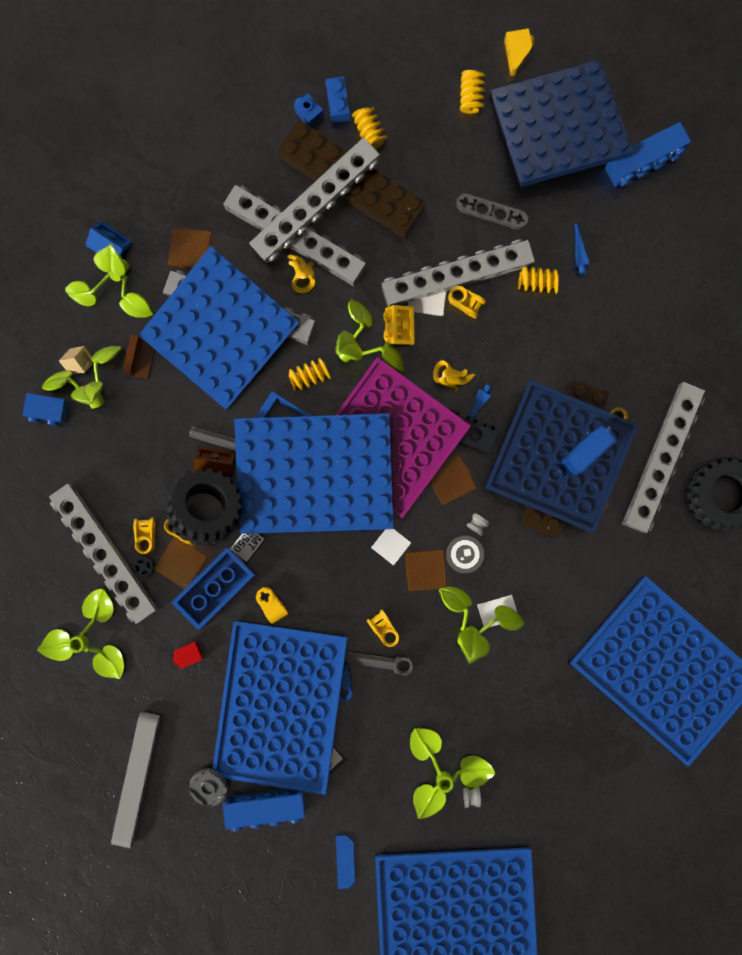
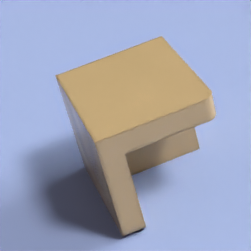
M85 346L69 349L59 360L65 370L71 371L72 375L85 373L94 363L91 360V354Z

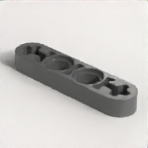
M461 194L456 202L457 209L462 213L514 229H523L528 222V216L524 211L473 195ZM464 199H467L468 204L473 205L474 201L477 203L473 211L471 210L472 206L466 205V208L462 207L461 202H463ZM485 204L488 207V212L480 213L478 206ZM504 210L506 217L504 219L497 218L496 211ZM510 213H513L511 217L517 218L518 216H521V220H523L524 222H520V224H517L516 219L511 218L510 222H508L507 220L510 216Z

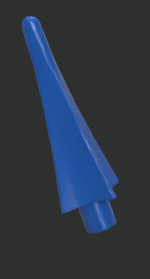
M576 223L575 269L579 268V274H586V268L590 262L584 248L579 224Z
M485 384L482 390L479 389L469 414L470 417L475 418L483 405L491 397L489 393L492 387Z

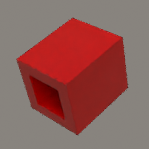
M198 641L173 651L174 655L172 656L176 666H180L181 669L205 658Z

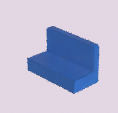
M102 221L90 228L86 241V246L96 253L112 244L120 257L132 244L130 239Z

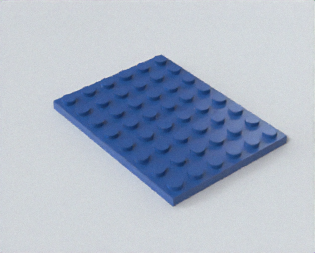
M389 413L234 419L238 494H242L243 499L241 503L243 510L239 520L240 534L393 529Z
M646 576L640 580L570 662L574 668L688 767L742 705V659Z
M233 621L213 770L221 773L226 779L326 795L348 637Z
M530 847L375 855L380 955H537L532 853Z

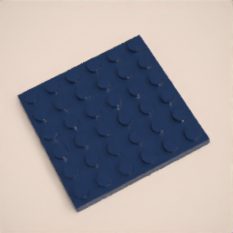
M600 60L490 90V96L520 187L634 155V150Z
M530 380L485 488L581 529L595 533L639 425ZM602 425L610 428L615 434L613 437L616 441L581 473L574 475L562 463L561 460L595 429Z

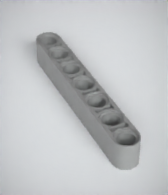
M140 712L111 844L127 848H131L133 845L160 724V715Z

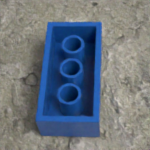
M681 122L633 145V156L609 162L605 169L615 187L619 185L624 187L632 182L631 179L637 176L642 178L649 173V170L653 168L658 170L666 165L665 162L669 160L674 162L681 158L682 154L687 151L691 141Z
M227 547L171 603L198 630H201L256 574L230 547Z
M293 789L227 797L223 803L225 829L231 828V831L241 830L243 826L259 828L262 827V824L266 823L275 826L282 824V821L289 820L290 823L301 822L305 818L307 811L304 791Z

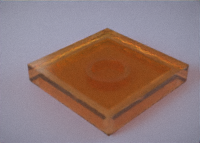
M173 227L168 265L192 269L209 249L211 232Z
M459 454L446 460L430 480L441 505L476 489Z
M174 537L154 570L186 589L199 572L207 556L179 538Z
M443 550L405 553L408 591L447 587Z

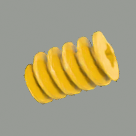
M466 70L462 72L463 76L461 77L462 98L460 103L462 105L460 110L464 113L474 114L479 112V108L484 107V103L479 101L484 100V96L480 93H484L485 89L479 86L485 84V81L481 80L485 78V74L476 70Z
M361 108L355 111L352 116L355 118V123L358 124L357 128L361 131V137H364L374 149H377L383 145V141L387 139V136L380 135L384 132V129L377 128L381 125V122H375L378 118L377 114L372 115L375 108Z
M523 266L519 275L518 290L524 285L525 291L531 286L532 291L535 292L538 286L540 292L546 287L548 293L554 288L555 294H557L559 287L558 271L554 269L550 273V269L546 268L543 273L542 268H538L537 272H535V268L531 267L528 272L527 267Z
M320 357L318 358V364L313 360L310 361V367L304 363L303 370L299 366H296V372L291 368L289 369V378L295 393L296 386L303 390L304 383L309 388L310 381L317 385L318 378L322 382H325V375L331 379L325 362Z

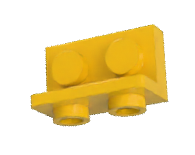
M392 305L385 308L383 316L385 321V344L414 345V307Z

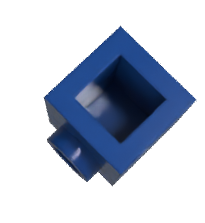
M309 93L305 96H300L295 101L294 110L296 114L310 128L324 117L322 108Z

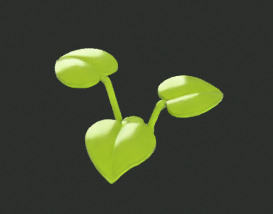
M112 244L97 252L94 257V262L98 268L108 272V274L93 289H90L89 285L82 281L71 282L66 287V293L74 301L83 306H92L97 301L94 292L109 277L114 281L123 280L121 296L124 299L119 303L121 308L127 314L138 318H145L154 314L144 297L137 293L125 294L126 280L128 278L126 273L129 269V264L120 257Z
M351 299L348 303V310L351 317L357 323H360V327L354 335L348 331L340 333L336 354H338L343 362H348L351 359L358 361L363 355L381 351L385 362L403 373L402 357L393 345L386 343L383 347L362 352L355 338L362 331L364 325L366 327L372 325V317L362 303Z
M109 346L93 354L91 360L94 362L96 381L80 387L70 378L72 376L71 371H60L45 381L41 387L42 390H55L62 387L66 382H70L76 387V390L71 394L74 400L88 403L91 408L101 406L105 401L100 393L103 384L99 381L98 364L111 360L123 347Z
M442 587L438 590L441 593L444 604L450 610L455 612H462L464 610L463 624L460 628L462 631L457 641L469 662L483 657L489 652L490 646L487 640L480 636V634L494 622L499 621L503 629L510 631L518 630L524 625L522 617L514 609L506 605H499L494 610L496 617L478 631L473 626L466 627L468 607L472 605V601L467 593L456 587Z
M101 588L90 593L83 602V615L86 618H92V620L80 635L71 638L69 633L62 629L52 630L46 635L37 651L45 657L57 661L67 660L73 653H78L82 650L85 652H97L99 654L93 658L94 670L103 677L120 679L124 672V658L121 651L113 645H106L102 651L97 648H89V640L85 636L96 620L105 622L113 615V602L107 592Z
M415 728L412 731L410 748L412 754L421 761L428 759L430 756L438 775L436 777L437 785L434 788L429 784L419 786L413 794V803L418 819L430 817L442 809L446 802L444 792H449L452 789L453 782H456V778L460 774L462 783L469 788L480 787L495 775L492 766L478 756H468L462 759L460 762L461 770L457 771L453 777L448 772H441L433 755L438 753L442 747L441 738L435 731L424 728Z

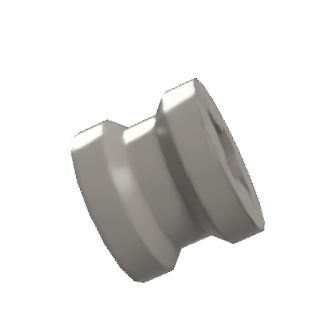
M474 513L472 521L466 526L480 536H483L484 529L490 525V522Z
M479 787L471 790L463 788L465 808L473 805L481 807Z

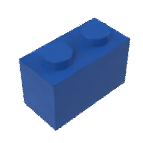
M345 78L325 79L331 124L349 122L350 112Z
M26 393L22 416L27 417L28 421L35 423L45 420L48 425L58 426L59 423L65 424L69 401Z

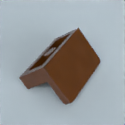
M131 335L122 372L126 375L148 379L155 349L139 336Z
M198 446L194 456L193 473L198 468H202V471L211 468L213 469L212 472L218 473L219 470L224 473L223 477L227 478L229 476L232 479V467L236 452Z

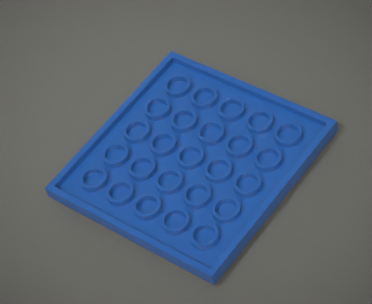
M210 246L140 332L139 336L227 410L300 322L215 248Z

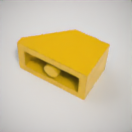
M529 29L506 32L505 46L511 76L517 73L530 55L532 47H534V37L530 35Z

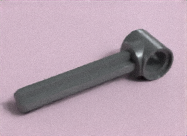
M192 427L189 436L191 438L236 451L235 438L197 427Z
M346 651L345 663L394 670V673L408 675L413 669V661L406 656H396L395 659ZM403 660L408 661L410 664V669L407 671H402L399 668V663Z

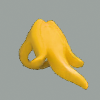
M288 255V258L292 260L288 264L293 266L296 272L292 281L294 291L301 294L309 292L315 285V276L312 269L314 263L309 261L307 264L299 256ZM299 278L310 279L309 285L304 288L297 287L296 282Z
M439 361L433 370L434 381L453 388L454 393L458 392L456 385H465L475 377V374L465 377L467 369L461 372L454 370L446 361ZM445 365L447 368L442 372V377L439 378V370Z

